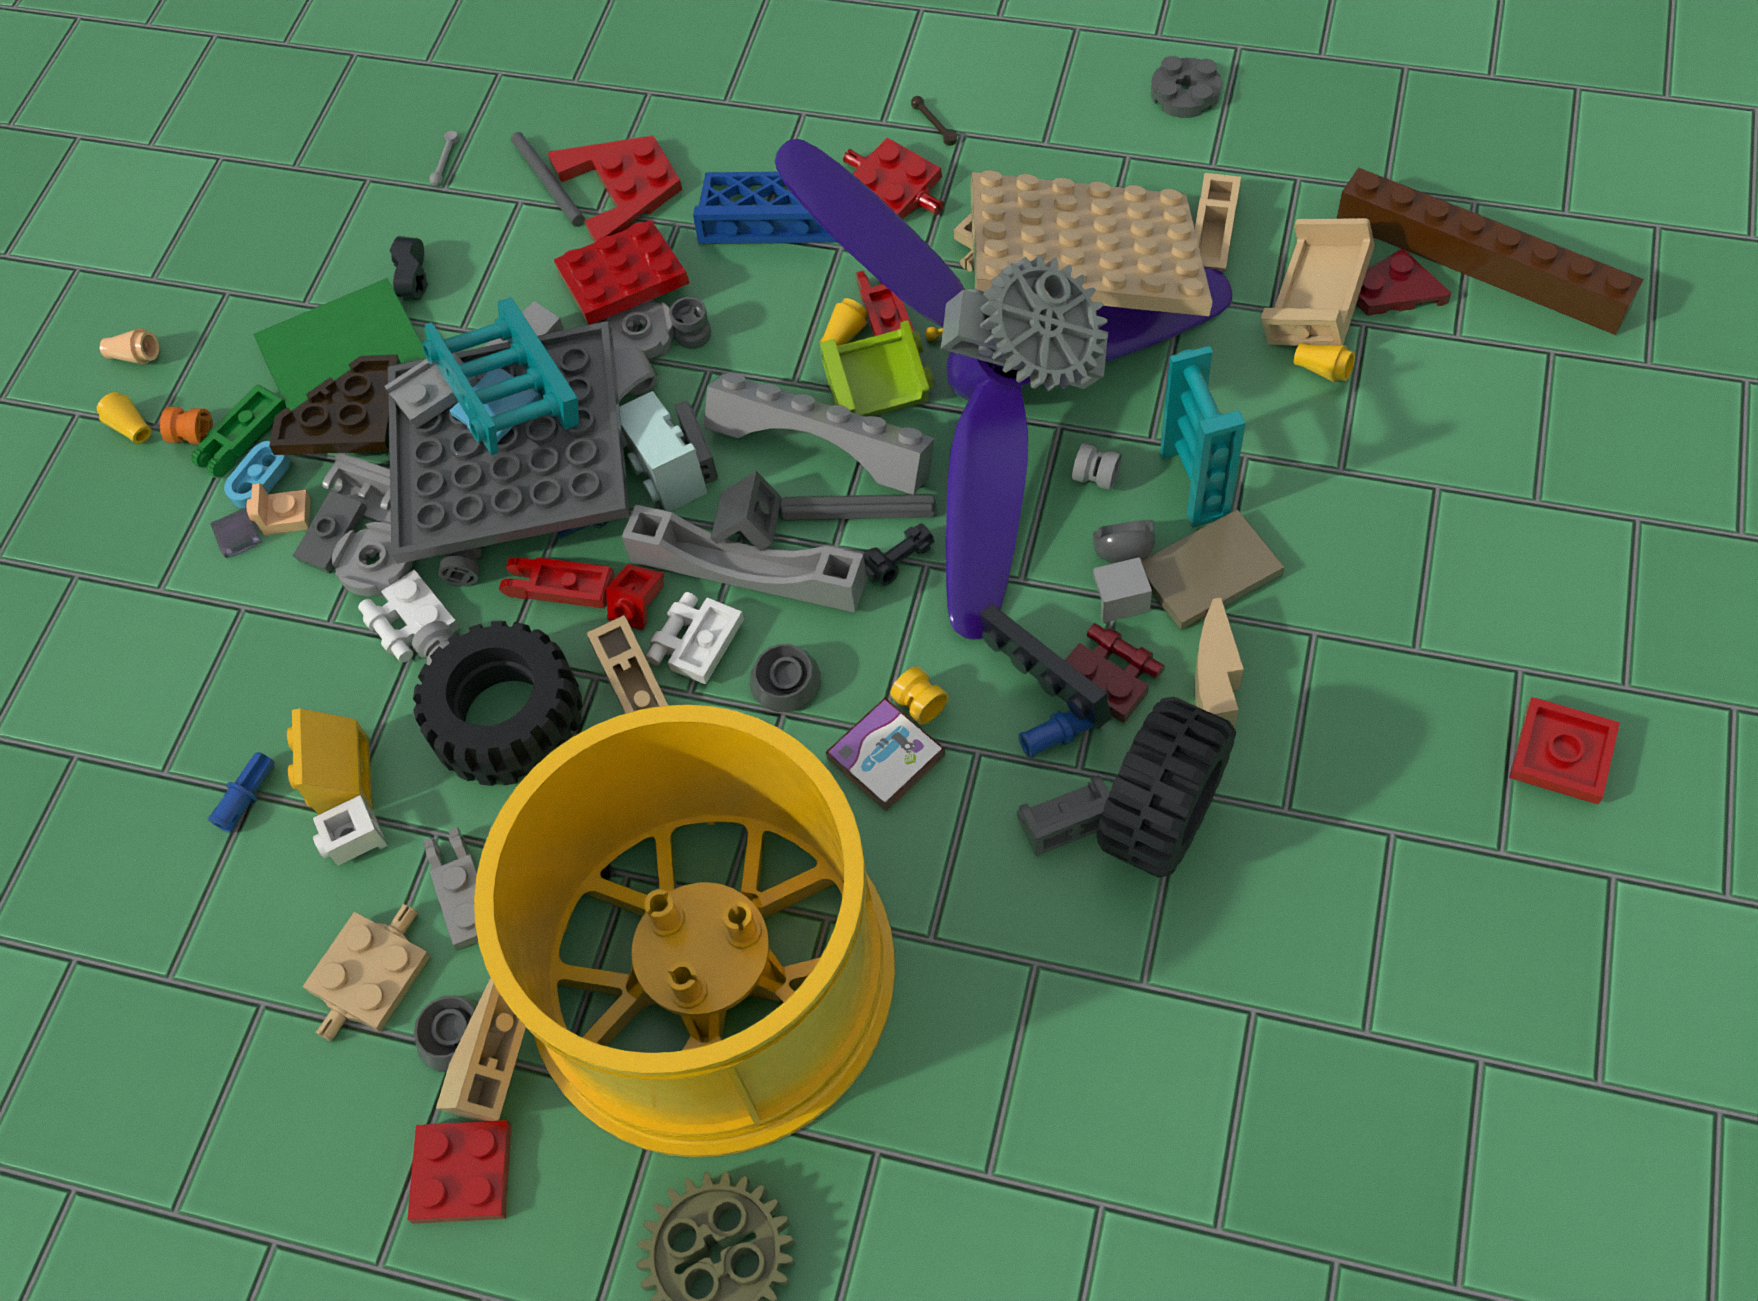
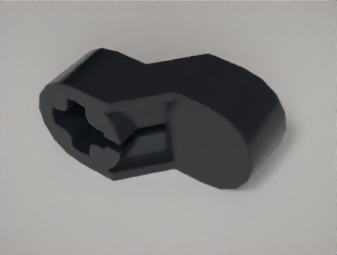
M398 236L389 250L392 262L396 267L393 279L395 294L399 297L421 299L428 286L426 273L421 267L424 260L423 242L419 238Z

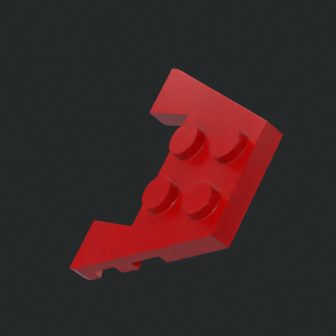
M654 135L555 150L547 153L550 163L561 183L595 170L616 206L614 209L585 220L587 230L594 243L601 237L612 236L619 231L622 232L632 226V222L646 212L650 215L682 190L679 177Z

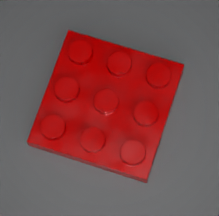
M652 220L635 223L629 229L612 236L601 237L595 243L580 249L569 250L563 256L553 259L558 273L588 325L690 284L685 269Z

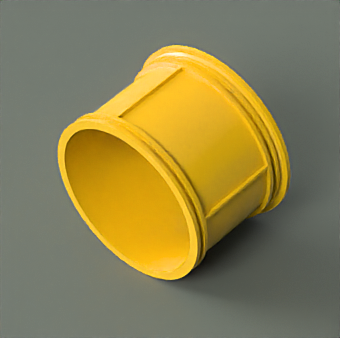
M702 705L659 706L613 717L570 738L539 762L512 792L490 829L477 870L474 894L475 927L486 969L497 991L512 1012L533 1034L539 1054L550 1076L562 1093L585 1117L602 1130L644 1150L670 1156L703 1158L744 1153L788 1137L813 1122L842 1097L866 1067L886 1026L893 999L895 952L891 927L876 887L866 873L860 834L854 814L844 792L822 762L803 744L780 728L738 711ZM704 822H707L708 825H716V822H734L744 825L748 831L741 892L722 884L710 882L693 883L676 888L672 832L677 827ZM766 831H771L788 839L816 859L817 865L814 868L763 892H759ZM648 837L655 838L659 889L653 890L646 895L603 879L600 876L601 871L623 852ZM836 884L842 894V902L834 931L822 956L783 967L770 950L769 935L764 918ZM583 894L643 916L633 937L630 974L573 966L561 961L559 957L561 941L564 932L568 929L570 916ZM557 985L619 995L620 997L583 1037H579L567 1030L561 1012ZM748 995L782 1003L764 1019L742 1032L722 1040L726 1011L739 1004ZM653 1004H658L665 1010L681 1015L690 1034V1038L683 1050L676 1052L644 1053L607 1047L642 1008Z

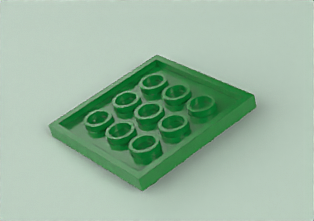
M388 278L253 334L282 398L285 399L284 403L291 411L308 400L306 394L330 377L336 380L349 371L350 367L348 364L360 356L398 355L401 364L426 359L422 343Z

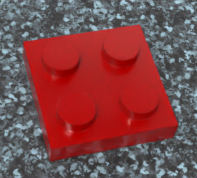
M1531 697L1527 704L1509 778L1598 805L1604 795L1620 722Z
M507 1120L416 1125L407 1220L412 1224L506 1219L512 1125Z

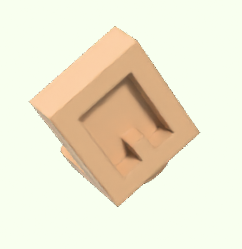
M261 483L252 484L251 498L246 503L249 519L256 522L264 535L308 530L310 526L311 497L306 489L268 494Z

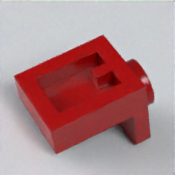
M627 564L606 588L607 619L611 622L625 615L630 627L642 630L647 625V606L664 587V573Z

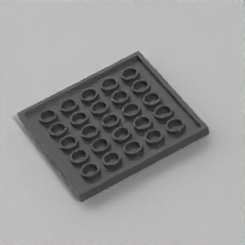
M608 321L538 335L539 340L578 398L579 425L564 430L557 417H551L549 414L515 425L498 442L499 453L494 455L489 453L483 441L477 442L466 424L451 415L450 410L457 403L416 429L388 393L391 556L397 564L630 517L613 336ZM508 342L456 352L455 354L458 355L463 363L509 349L511 346ZM425 359L389 366L388 383ZM516 363L501 368L514 377L527 373L523 365L518 366ZM487 373L475 376L477 381L479 382Z

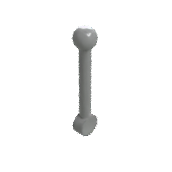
M448 131L444 134L445 147L435 173H432L429 177L430 183L434 186L442 184V172L452 145L459 141L455 131Z

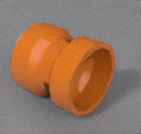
M169 406L163 410L160 417L161 436L165 442L170 444H181L186 440L192 445H199L213 428L212 416L205 408H191L189 411H185L181 407Z

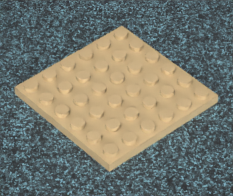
M986 170L981 173L972 172L970 191L975 289L985 292L993 286L991 280L1011 263L1016 264L1024 257H1027L1031 262L1039 255L1042 256L1045 264L1053 258H1057L1058 270L1060 271L1070 264L1072 266L1071 277L1073 279L1083 274L1085 278L1082 287L1084 290L1094 287L1096 291L1090 299L1092 302H1102L1103 306L1200 316L1210 315L1213 302L1186 194L1173 189H1164L1161 192L1149 191L1136 185L1121 188L1111 187L1104 182H1091L1090 184L1074 183L1067 178L1044 180L1030 174H1021L1017 177L1006 176L993 170Z

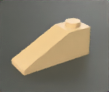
M625 615L587 632L592 648L625 714L641 709L668 705Z
M491 978L449 1063L436 1106L438 1110L476 1121H499L526 1028L497 991Z

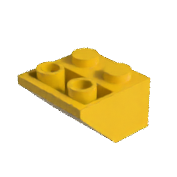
M301 708L292 710V727L287 729L288 744L293 752V764L288 766V778L291 787L300 792L304 797L306 805L312 807L318 815L359 795L362 796L373 810L369 737L358 721L352 718Z

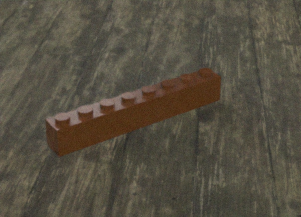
M1359 167L1341 194L1336 219L1366 218L1370 221L1373 238L1398 248H1403L1420 257L1614 335L1617 334L1628 315L1644 280Z

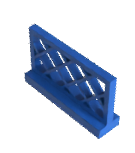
M778 171L705 173L699 206H695L693 213L698 244L837 241L802 206L791 191L783 188L785 183ZM713 185H728L729 187L718 192L713 188ZM752 185H763V187L754 192L748 188ZM738 193L744 196L735 203L729 200V198ZM772 193L779 196L771 202L763 199Z

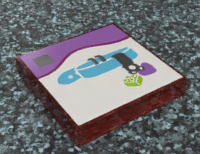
M884 698L825 753L826 758L881 808L887 811L945 756V748L888 699Z

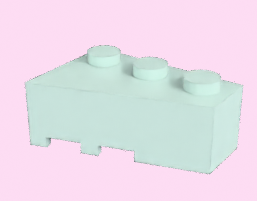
M653 391L619 407L623 448L627 446L631 452L627 454V458L635 474L643 473L646 480L643 481V486L652 503L659 500L663 509L671 512L708 494L695 448L691 443L684 444L681 439L684 436L682 430L678 425L673 426L670 421L669 412Z

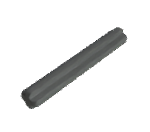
M932 494L783 497L780 503V513L784 520L932 517L935 514V498Z

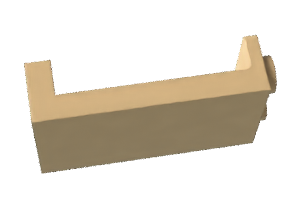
M1366 218L1297 219L1294 225L1297 243L1275 307L1264 308L1260 319L1268 345L1298 346L1300 343L1343 345L1375 246L1370 221Z

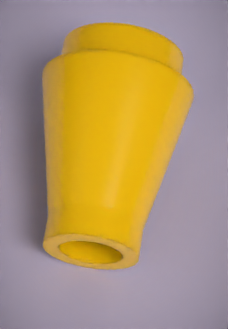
M844 298L841 303H836L820 342L835 339L837 346L847 344L867 325V310L850 298Z
M1300 343L1294 355V365L1301 366L1334 383L1338 380L1346 382L1352 373L1355 362V352L1347 350L1346 345Z
M112 392L105 395L99 401L96 411L103 424L126 436L135 444H141L150 437L152 429L146 424L129 396Z

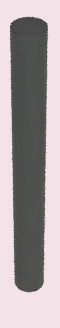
M521 132L514 133L511 137V142L572 225L575 227L581 226L585 221V217Z

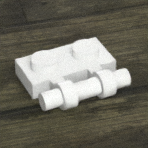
M412 570L381 591L388 602L385 605L376 606L371 599H365L358 606L364 615L363 622L369 630L378 633L382 639L381 645L389 655H395L401 663L407 662L412 658L413 652L409 646L412 645L415 634L428 623L443 621L453 633L459 629L455 619L415 570ZM398 618H401L406 624L400 630L394 629L391 625Z
M684 592L679 602H674L667 612L669 618L662 630L656 631L651 638V648L645 658L649 663L659 666L665 655L672 654L668 661L671 671L707 684L743 623L744 617L742 611L706 598L701 608L697 610L694 607L698 602V598L692 593ZM690 625L683 638H677L681 628Z

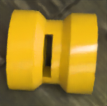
M919 666L905 671L895 681L890 691V696L899 705L910 708V716L920 725L927 724L936 718L944 709L949 699V694L939 685H932L929 682V675Z

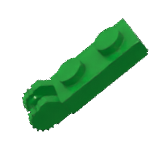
M256 384L207 433V437L192 451V463L199 468L208 466L206 470L215 478L223 477L234 466L235 459L239 458L274 423V418L278 413L287 408L284 403L285 399L260 384Z

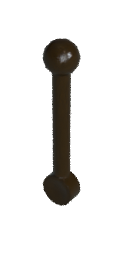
M914 96L911 100L912 107L916 110L919 109L943 135L944 144L948 146L956 144V132L948 131L924 105V100L921 96Z

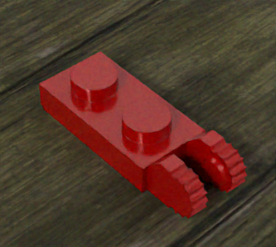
M864 270L856 272L863 307L868 312L867 318L874 336L899 330L901 322L907 320L911 330L914 331L903 301L880 281L881 285L870 287Z
M512 557L507 562L506 570L515 576L529 578V581L505 578L500 582L499 591L508 597H516L518 599L529 598L605 609L607 603L606 588L614 580L615 574L609 566L536 557L535 560Z

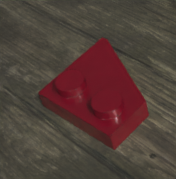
M1402 248L1367 269L1356 306L1367 316L1384 314L1390 310H1413L1416 303L1436 301L1437 306H1443L1449 303L1451 292Z

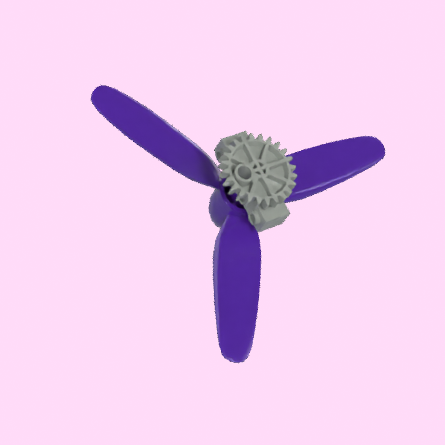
M792 139L786 141L776 153L775 165L783 182L802 206L833 239L898 298L927 320L943 327L941 349L950 351L946 367L948 383L956 395L968 401L957 422L950 450L946 511L947 609L950 623L955 632L966 639H982L984 629L980 613L991 604L999 610L1002 606L1015 551L1028 466V427L1022 387L1031 383V388L1035 389L1044 383L1047 391L1054 389L1058 385L1062 389L1069 385L1085 389L1104 377L1106 362L1170 339L1219 315L1232 302L1230 283L1222 272L1216 269L1204 268L1213 302L1209 316L1103 306L1102 302H1092L1090 299L1096 291L1094 287L1086 290L1082 287L1085 278L1083 274L1073 279L1071 277L1072 266L1070 264L1060 271L1058 270L1057 258H1053L1045 264L1042 256L1038 255L1031 262L1027 257H1024L1016 264L1011 263L991 280L993 286L985 292L977 289L966 290L960 279L945 261L877 194L844 166L818 147L804 140Z

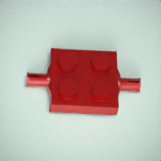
M886 138L867 157L861 156L852 149H848V153L845 152L843 162L856 168L853 175L877 194L902 219L918 207H923L934 215H939V212L942 211L944 202L929 195L931 189L942 178V171L939 166L889 138Z

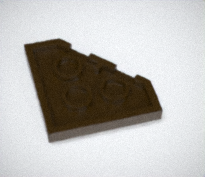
M398 355L360 356L348 364L350 370L336 380L330 377L306 394L308 400L292 411L287 407L278 413L274 418L269 444L273 455L388 451L389 399L388 392L384 386L388 384V367L401 364Z

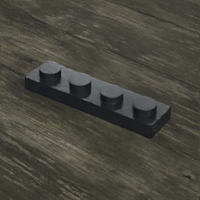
M993 604L980 613L984 629L982 636L992 650L995 652L1001 650L1010 657L1017 670L1023 674L1028 672L1035 677L1048 695L1052 697L1057 695L1065 701L1070 711L1078 719L1084 720L1086 718L1098 729L1111 719L1106 692Z

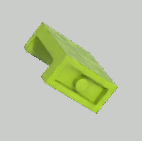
M908 320L901 322L899 330L837 346L835 339L820 342V357L835 405L844 406L852 413L868 417L928 402L929 388L934 387V381L929 365L922 366L919 353H923V345L918 330H911Z

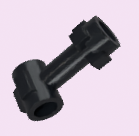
M920 523L914 528L911 526L905 530L904 535L906 539L885 554L877 547L869 549L864 554L866 575L873 582L878 581L883 586L888 585L899 574V568L896 566L899 562L914 552L924 554L930 550V545L935 541L933 535L924 524Z

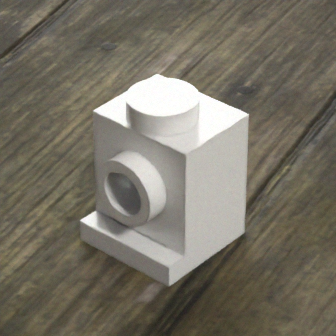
M361 795L313 818L318 830V834L313 836V840L323 859L331 857L338 866L375 847L381 850L388 846L373 810Z

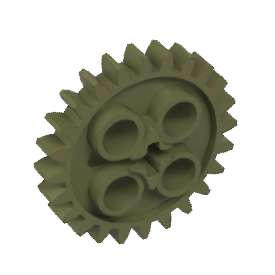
M724 1171L719 1184H715L710 1174L705 1172L702 1187L697 1188L689 1178H686L685 1194L680 1196L675 1190L671 1188L668 1190L669 1198L672 1202L668 1208L658 1203L653 1205L660 1219L658 1222L644 1221L643 1226L652 1234V1238L641 1240L637 1243V1246L642 1251L649 1253V1257L636 1263L640 1271L651 1272V1275L640 1283L641 1287L645 1291L658 1289L650 1301H780L773 1288L775 1285H790L788 1278L780 1271L781 1268L795 1266L793 1257L783 1253V1250L795 1245V1240L790 1235H780L790 1225L787 1216L773 1218L781 1206L777 1199L763 1204L767 1195L764 1186L760 1185L750 1194V1181L746 1176H743L736 1187H734L729 1172ZM730 1210L741 1212V1221L735 1229L727 1232L719 1229V1220L724 1213ZM683 1231H695L696 1241L693 1247L685 1252H676L674 1243L677 1236ZM748 1234H756L755 1240L749 1243L737 1244L744 1240ZM719 1244L723 1249L720 1252L722 1260L714 1264L709 1258L712 1255L710 1247ZM747 1255L759 1257V1267L753 1275L746 1278L736 1275V1266L741 1258ZM693 1264L684 1273H676V1269L679 1266ZM705 1275L713 1277L714 1285L710 1294L701 1299L692 1298L691 1288L694 1281Z

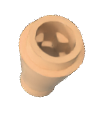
M138 328L117 336L103 338L100 342V351L105 359H117L145 365L157 358L159 343L152 332Z

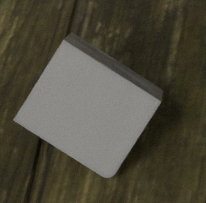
M1140 557L1093 569V577L1101 598L1100 615L1104 623L1150 612L1152 589Z

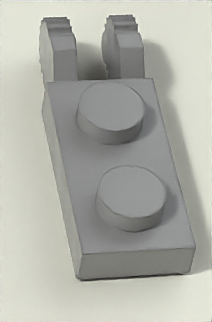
M457 827L448 831L449 841L456 853L457 860L444 864L441 857V849L433 837L424 840L423 845L432 870L429 871L452 944L456 950H460L478 942L474 914V894L478 869L475 860L468 852L463 835Z

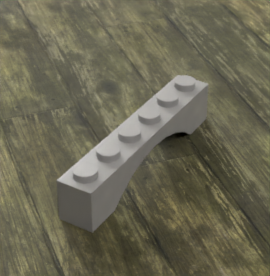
M724 373L707 386L704 428L735 438L770 428L794 429L808 432L826 439L848 452L866 468L878 484L914 495L928 480L935 438L923 435L918 429L910 427L900 428L886 423L880 417H865L850 412L844 406H830L817 402L809 395H794L780 390L778 386L773 384H759L746 380L743 375L738 373Z
M635 504L623 532L622 540L631 563L856 613L867 582L864 555L861 553L829 546L794 551L765 548L759 551L754 546L729 539H724L716 544L711 539L712 533L689 523L673 512Z

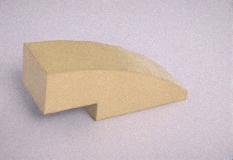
M1204 174L1195 223V233L1204 268L1226 272L1241 177Z
M1215 598L1212 600L1206 615L1199 642L1194 684L1195 704L1201 709L1230 721L1235 728L1239 709L1233 690L1240 689L1244 668L1222 599Z

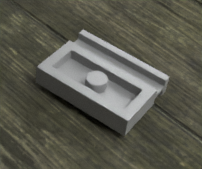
M452 353L458 365L463 364L458 355ZM427 359L384 386L416 429L458 402L435 363L429 364ZM476 377L467 379L472 388L478 383Z

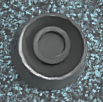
M778 644L767 648L759 655L750 672L749 685L754 698L763 707L775 712H791L804 707L815 697L820 687L821 672L816 660L805 650L791 644Z
M443 996L431 1001L422 1009L415 1023L414 1038L418 1056L426 1066L439 1072H447L449 1063L479 1003L478 1001L467 996Z

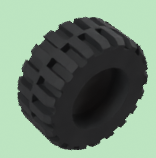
M493 621L490 627L483 628L482 624L469 627L470 632L461 636L459 633H456L448 638L449 644L443 649L439 646L430 655L432 659L431 664H424L418 675L422 684L415 686L413 700L416 703L413 709L415 720L421 728V733L441 763L449 771L454 770L458 777L466 781H474L476 777L480 785L488 786L495 785L496 780H501L504 785L518 783V777L527 776L548 754L573 737L571 730L577 731L579 729L582 719L579 711L583 707L582 695L578 689L579 685L563 651L556 642H551L549 636L539 629L531 631L527 624L514 622L512 627H509L506 621ZM507 681H521L533 685L532 693L525 706L510 719L490 726H477L465 722L471 704L487 688Z
M1176 697L1162 698L1160 702L1156 703L1152 712L1144 720L1143 726L1140 731L1138 730L1129 751L1126 753L1119 773L1112 784L1110 795L1104 805V812L1098 825L1097 843L1105 853L1157 878L1173 874L1177 865L1182 861L1185 852L1189 849L1197 830H1199L1228 764L1229 755L1233 749L1236 737V729L1231 722Z

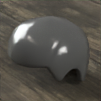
M1141 520L1100 527L1098 533L1097 531L1093 532V544L1097 555L1112 564L1138 557L1141 560L1147 558L1155 545L1153 520Z

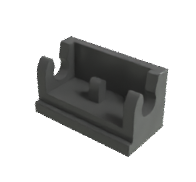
M1099 775L1092 777V782H1089L1087 786L1031 808L1027 803L1018 806L1017 817L1036 856L1098 832L1099 821L1104 812L1103 808L1110 795Z

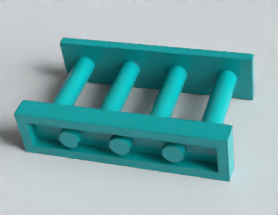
M512 297L498 301L499 318L495 319L494 324L443 340L434 324L430 322L425 324L427 341L422 342L429 364L435 363L468 416L470 429L477 442L483 441L491 455L499 453L496 432L548 414L551 417L556 416L564 430L579 425L578 398ZM499 338L502 341L507 340L511 346L509 349L458 365L452 353ZM514 363L518 366L523 365L527 371L526 374L475 391L467 380ZM529 389L539 390L543 396L542 400L491 417L483 406L484 404Z
M1210 346L1195 350L1188 349L1170 356L1160 446L1162 459L1179 455L1191 482L1186 516L1192 528L1214 522L1231 512L1246 425L1240 410L1222 414L1217 408L1208 388L1213 353Z

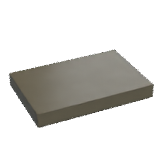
M1238 509L1141 560L1153 595L1180 630L1206 617L1213 599L1221 598L1223 605L1226 606L1283 575L1285 568Z

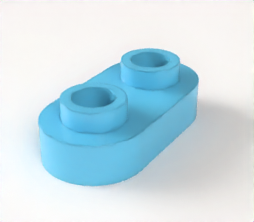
M270 441L261 442L253 447L225 482L224 491L232 504L238 508L247 509L246 503L251 498L252 484L261 483L266 492L269 493L290 466L289 455H273L269 447Z

